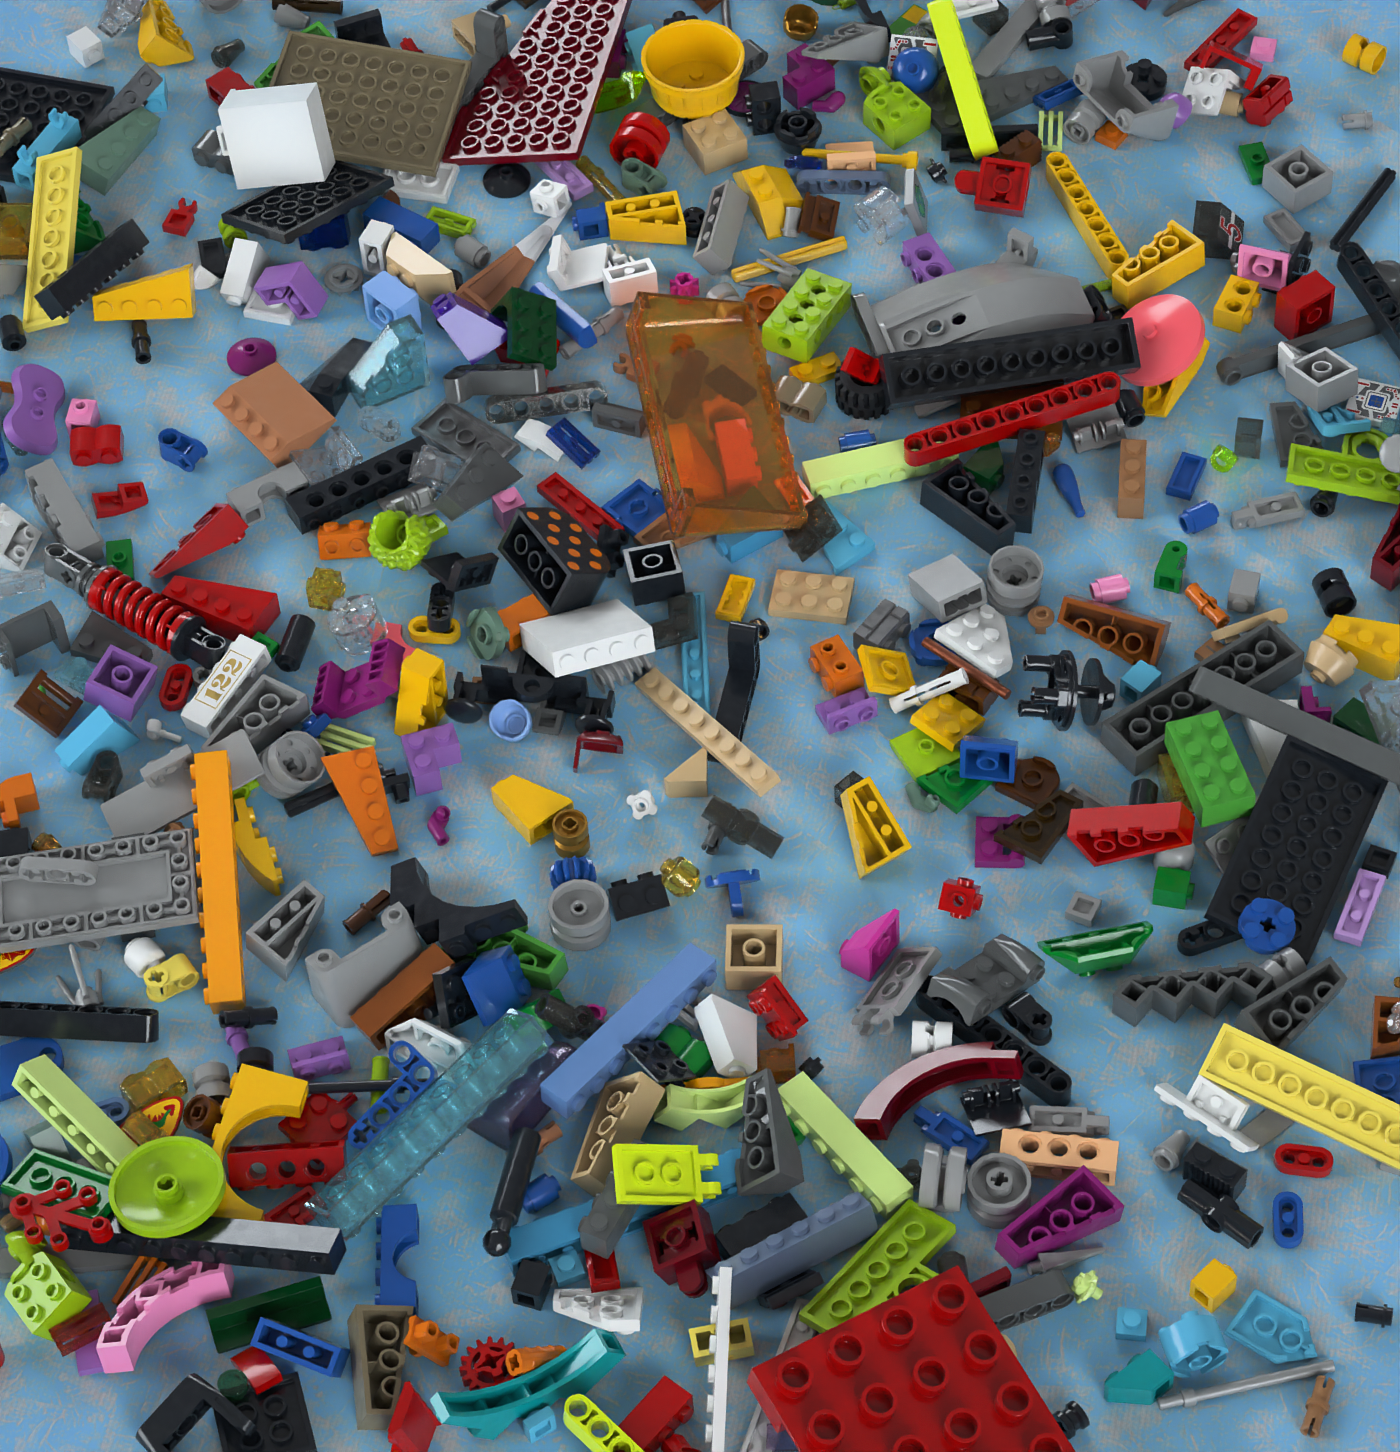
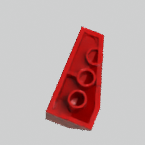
M216 503L193 525L196 531L183 536L179 540V549L167 553L149 573L150 577L158 579L231 543L237 544L245 537L246 533L244 531L249 526L229 504Z

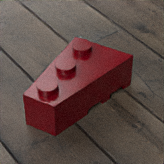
M1400 503L1395 516L1390 521L1386 534H1384L1372 558L1370 574L1372 580L1390 592L1400 584Z

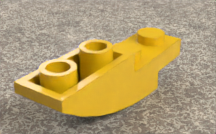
M244 797L234 799L239 820L235 822L236 852L251 876L267 891L275 896L281 895L279 884L284 883L281 868L274 867V863L278 862L275 846L269 847L267 837L261 838L258 827H252L251 823L256 822L253 807H247Z

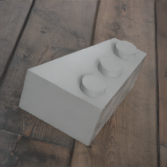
M304 879L246 931V948L285 982L288 980L324 914L325 896Z

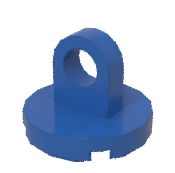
M746 869L719 873V875H716L717 878H714L715 880H712V875L706 876L704 878L705 887L707 889L727 887L732 918L744 916L740 885L760 881L758 869H752V874H750L749 870L746 871Z

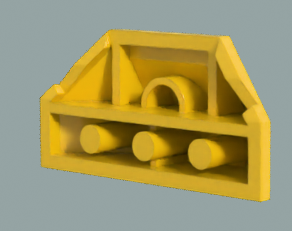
M760 165L732 173L737 186L749 196L747 204L767 240L781 237L783 235L781 228H784L786 207L802 209L803 198L787 170Z

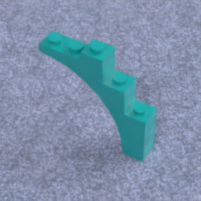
M594 1328L578 1343L558 1357L518 1378L474 1391L456 1393L437 1392L430 1401L435 1409L436 1417L442 1424L467 1427L474 1437L494 1440L517 1417L526 1419L532 1411L541 1410L546 1406L551 1407L559 1398L568 1399L575 1394L585 1395L626 1354L614 1332Z

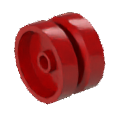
M631 112L624 116L609 144L610 154L620 166L627 158H637L656 169L670 142V133L658 118L648 113Z

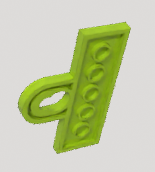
M1373 428L1365 432L1346 433L1341 453L1291 443L1285 482L1298 486L1318 488L1323 491L1343 493L1348 496L1368 498L1373 501H1382L1396 505L1400 503V491L1397 490V487L1400 485V473L1387 470L1382 465L1379 457L1375 459L1365 458L1356 451V448L1365 443L1375 446L1379 452L1382 443L1389 437L1385 433Z
M908 1199L798 1313L799 1321L819 1333H823L899 1295L906 1286L919 1285L939 1275L925 1267V1265L956 1233V1225L927 1208L919 1207L918 1203Z

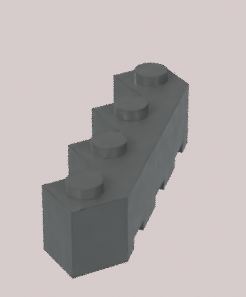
M1250 962L1238 963V967L1222 968L1221 965L1200 967L1198 971L1183 973L1181 970L1158 972L1156 976L1142 977L1141 974L1129 975L1113 993L1112 1013L1133 1027H1136L1151 1009L1176 1023L1192 1004L1215 1019L1231 1000L1246 1008L1271 993L1273 976Z

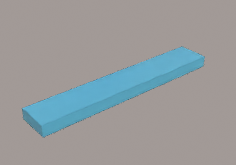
M705 591L686 592V596L679 597L683 692L711 715Z

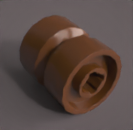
M204 1094L194 1096L184 1109V1125L186 1128L199 1134L202 1133L203 1136L212 1140L214 1126L216 1123L221 1124L223 1118L221 1114L222 1103Z

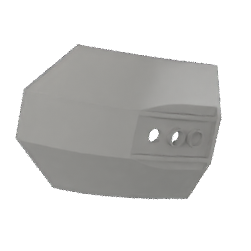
M1017 262L989 263L963 269L918 284L871 305L890 353L1090 324L1095 319L1094 312L1078 278ZM963 315L966 317L963 324H953V319L956 316ZM942 326L939 331L930 332L932 327ZM961 399L916 405L914 408L918 418L921 419L958 403Z

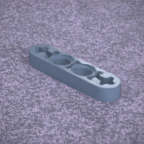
M802 170L796 176V188L799 192L805 194L810 192V194L884 195L890 190L891 184L890 175L884 171ZM835 180L837 183L831 185L827 184L825 181ZM858 180L861 184L853 185L850 181Z

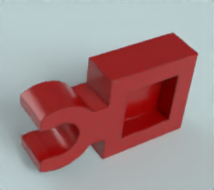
M181 198L178 202L179 209L171 208L162 224L163 232L186 237L195 221L194 214L197 212L198 207L195 200L191 205L186 206L185 198Z

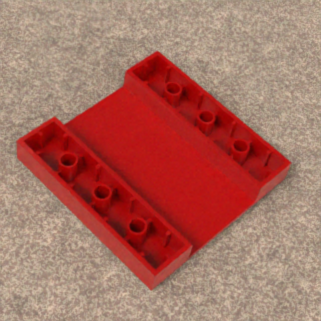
M958 1265L751 1368L747 1379L748 1386L777 1434L786 1430L799 1452H1076Z

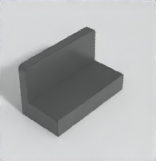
M595 402L592 408L593 427L641 438L650 420V413L608 402L603 404Z

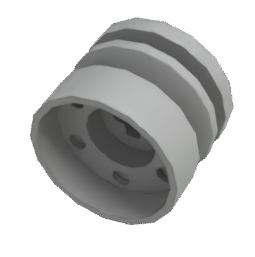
M1013 545L998 549L991 556L985 589L988 604L999 613L1008 616H1022L1037 606L1044 575V565L1036 552L1027 547Z
M298 730L287 732L259 753L258 758L265 770V774L258 777L257 781L263 790L273 797L280 799L293 798L322 777L325 771L321 762V757H325L324 750L317 739L306 732Z

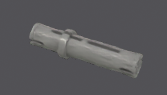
M615 305L604 315L595 317L590 325L596 337L606 335L612 326L625 318L624 313ZM572 339L559 346L561 355L567 360L583 349Z

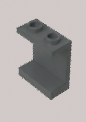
M51 600L0 624V653H2L0 655V662L5 670L10 669L14 677L19 675L15 661L16 658L51 641L55 643L61 654L70 651V643L63 617Z

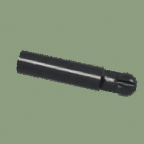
M520 1127L515 1129L509 1145L490 1211V1219L493 1223L491 1230L487 1231L483 1237V1248L487 1254L493 1257H499L508 1253L511 1247V1237L509 1235L511 1227L517 1225L541 1143L540 1134L531 1128Z

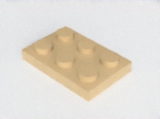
M777 569L768 607V616L846 625L855 578Z

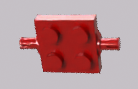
M348 1093L340 1101H337L327 1094H311L306 1099L301 1117L286 1116L278 1123V1129L288 1137L290 1143L347 1140L350 1128L357 1122L348 1113L347 1109L358 1101V1097L355 1094L353 1095V1093ZM313 1159L318 1165L322 1162L319 1159Z

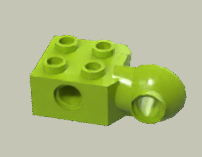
M863 66L859 69L860 87L865 95H867L863 103V124L892 150H896L930 129L931 108L901 81L891 82L889 73L883 67Z
M24 1230L10 1232L5 1236V1241L9 1246L8 1251L21 1265L11 1275L4 1295L32 1334L54 1342L93 1299L65 1260L45 1252L44 1248L48 1245L45 1237L40 1243L32 1245L27 1242Z

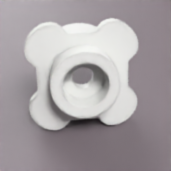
M643 790L636 795L630 794L627 797V804L631 805L632 815L635 819L640 820L645 815L656 814L658 807L655 805V799L649 790Z

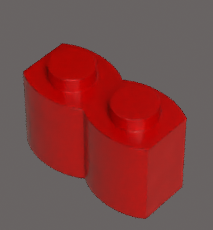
M107 424L97 428L78 427L71 430L70 456L73 465L86 467L96 463L113 464L123 461L124 435L120 425Z

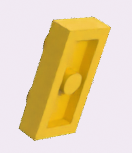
M832 351L811 359L807 363H800L790 367L789 375L797 377L803 383L821 384L835 378L836 369L838 366H841V361L836 353Z

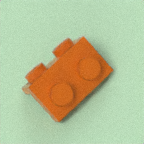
M353 520L349 524L327 522L323 526H319L317 537L320 559L370 557V544L367 538L369 536V529H371V522L364 523L363 520Z

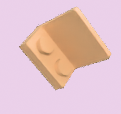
M872 141L829 143L825 145V149L854 151L827 154V170L876 171V153Z

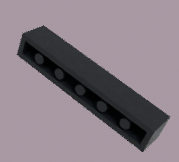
M130 219L117 227L34 296L51 320L59 316L63 319L75 311L74 305L78 307L89 299L88 293L93 295L103 287L101 284L103 281L106 284L117 276L116 270L120 272L131 264L130 258L135 260L144 253L142 248L149 243V240L135 221Z

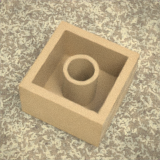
M726 109L682 125L684 147L704 175L748 159L747 138Z
M726 924V990H754L773 975H776L783 984V924Z

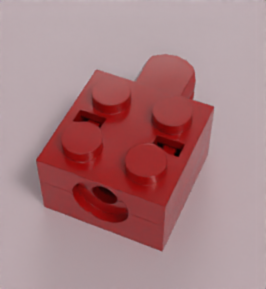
M982 156L980 172L960 170L954 179L955 187L961 194L975 196V211L1024 218L1032 172L1031 163Z

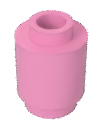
M1119 573L1096 579L1094 583H1090L1092 600L1108 604L1127 599V593H1130L1127 577L1123 578Z

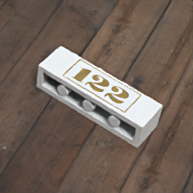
M242 634L237 637L235 642L229 645L221 661L214 665L212 673L205 682L200 684L193 699L182 710L180 716L188 730L207 739L211 736L271 662L272 659L265 645Z

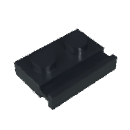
M808 1269L756 1298L760 1306L771 1307L772 1310L786 1305L788 1301L811 1292L813 1288L823 1284L824 1281L820 1272Z

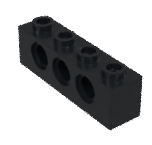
M1019 429L1006 513L1016 523L1015 532L1032 534L1045 452V431Z

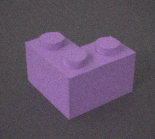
M303 261L265 267L254 286L255 291L267 306L286 303L298 320L317 317L329 297Z
M453 722L400 736L404 758L416 796L443 790L439 768L462 762L460 744Z

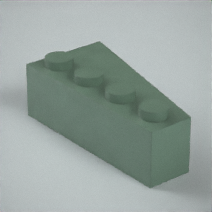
M140 106L79 146L78 148L82 150L80 181L105 196L157 135L161 118Z

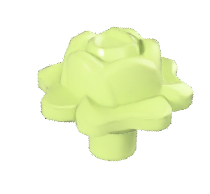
M1091 1270L1089 1273L1080 1272L1079 1276L1074 1278L1071 1289L1074 1292L1076 1303L1080 1304L1089 1297L1098 1300L1102 1296L1103 1290L1097 1287L1098 1276H1096V1271Z

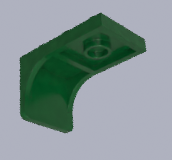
M511 287L491 309V314L507 322V358L523 363H541L546 370L553 371L557 367L556 300L525 291L521 288Z

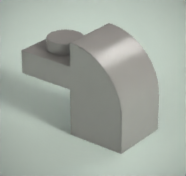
M1013 227L1008 232L1007 251L996 263L1017 262L1033 266L1038 254V249L1033 247L1034 237Z

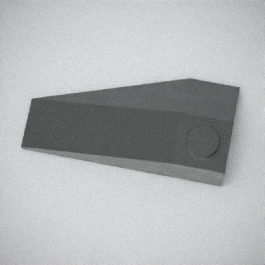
M765 1068L747 1078L745 1083L742 1114L745 1116L744 1132H739L738 1142L742 1143L741 1156L735 1162L737 1192L740 1196L783 1193L804 1182L801 1154L772 1071L769 1068Z

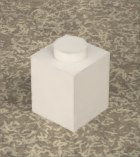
M87 26L66 36L70 54L84 68L105 58L101 40Z

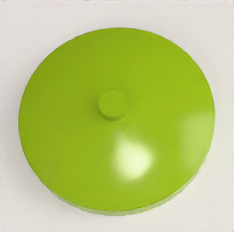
M185 1136L158 1138L137 1147L119 1163L110 1179L108 1189L109 1203L118 1222L130 1232L148 1238L174 1237L198 1227L215 1212L226 1190V1174L218 1154L206 1143Z

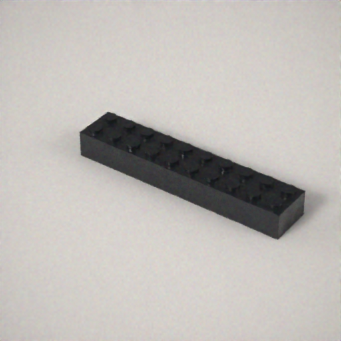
M1132 317L882 354L878 360L887 410L1056 383H1070L1109 371L1117 375L1136 373L1141 368Z

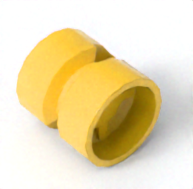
M1355 33L1345 45L1342 61L1353 67L1359 65L1360 70L1375 75L1384 63L1387 48L1375 41L1370 43L1368 38Z

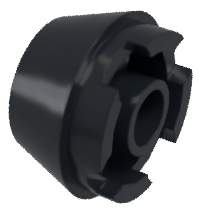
M800 107V111L789 113L787 110H784L778 115L774 126L775 136L782 148L792 155H802L803 149L815 148L822 132V125L817 119L816 113L805 107Z

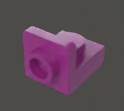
M1301 686L1298 702L1299 709L1330 723L1331 707H1319L1318 697H1313L1312 686Z

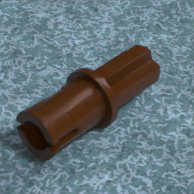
M381 890L366 904L361 903L360 908L342 921L345 929L351 935H355L368 922H374L376 916L390 905V893L386 890Z

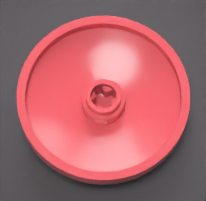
M1157 295L1141 301L1125 313L1121 319L1130 317L1133 319L1141 368L1136 373L1120 376L1133 385L1155 386L1174 379L1193 363L1204 342L1205 324L1202 315L1192 302L1178 295Z

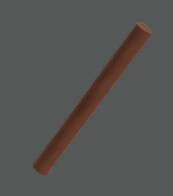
M929 637L923 639L921 645L955 668H964L969 677L1006 700L1010 697L1011 690Z

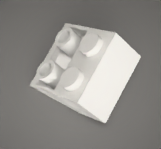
M3 502L0 503V568L22 572L42 532Z

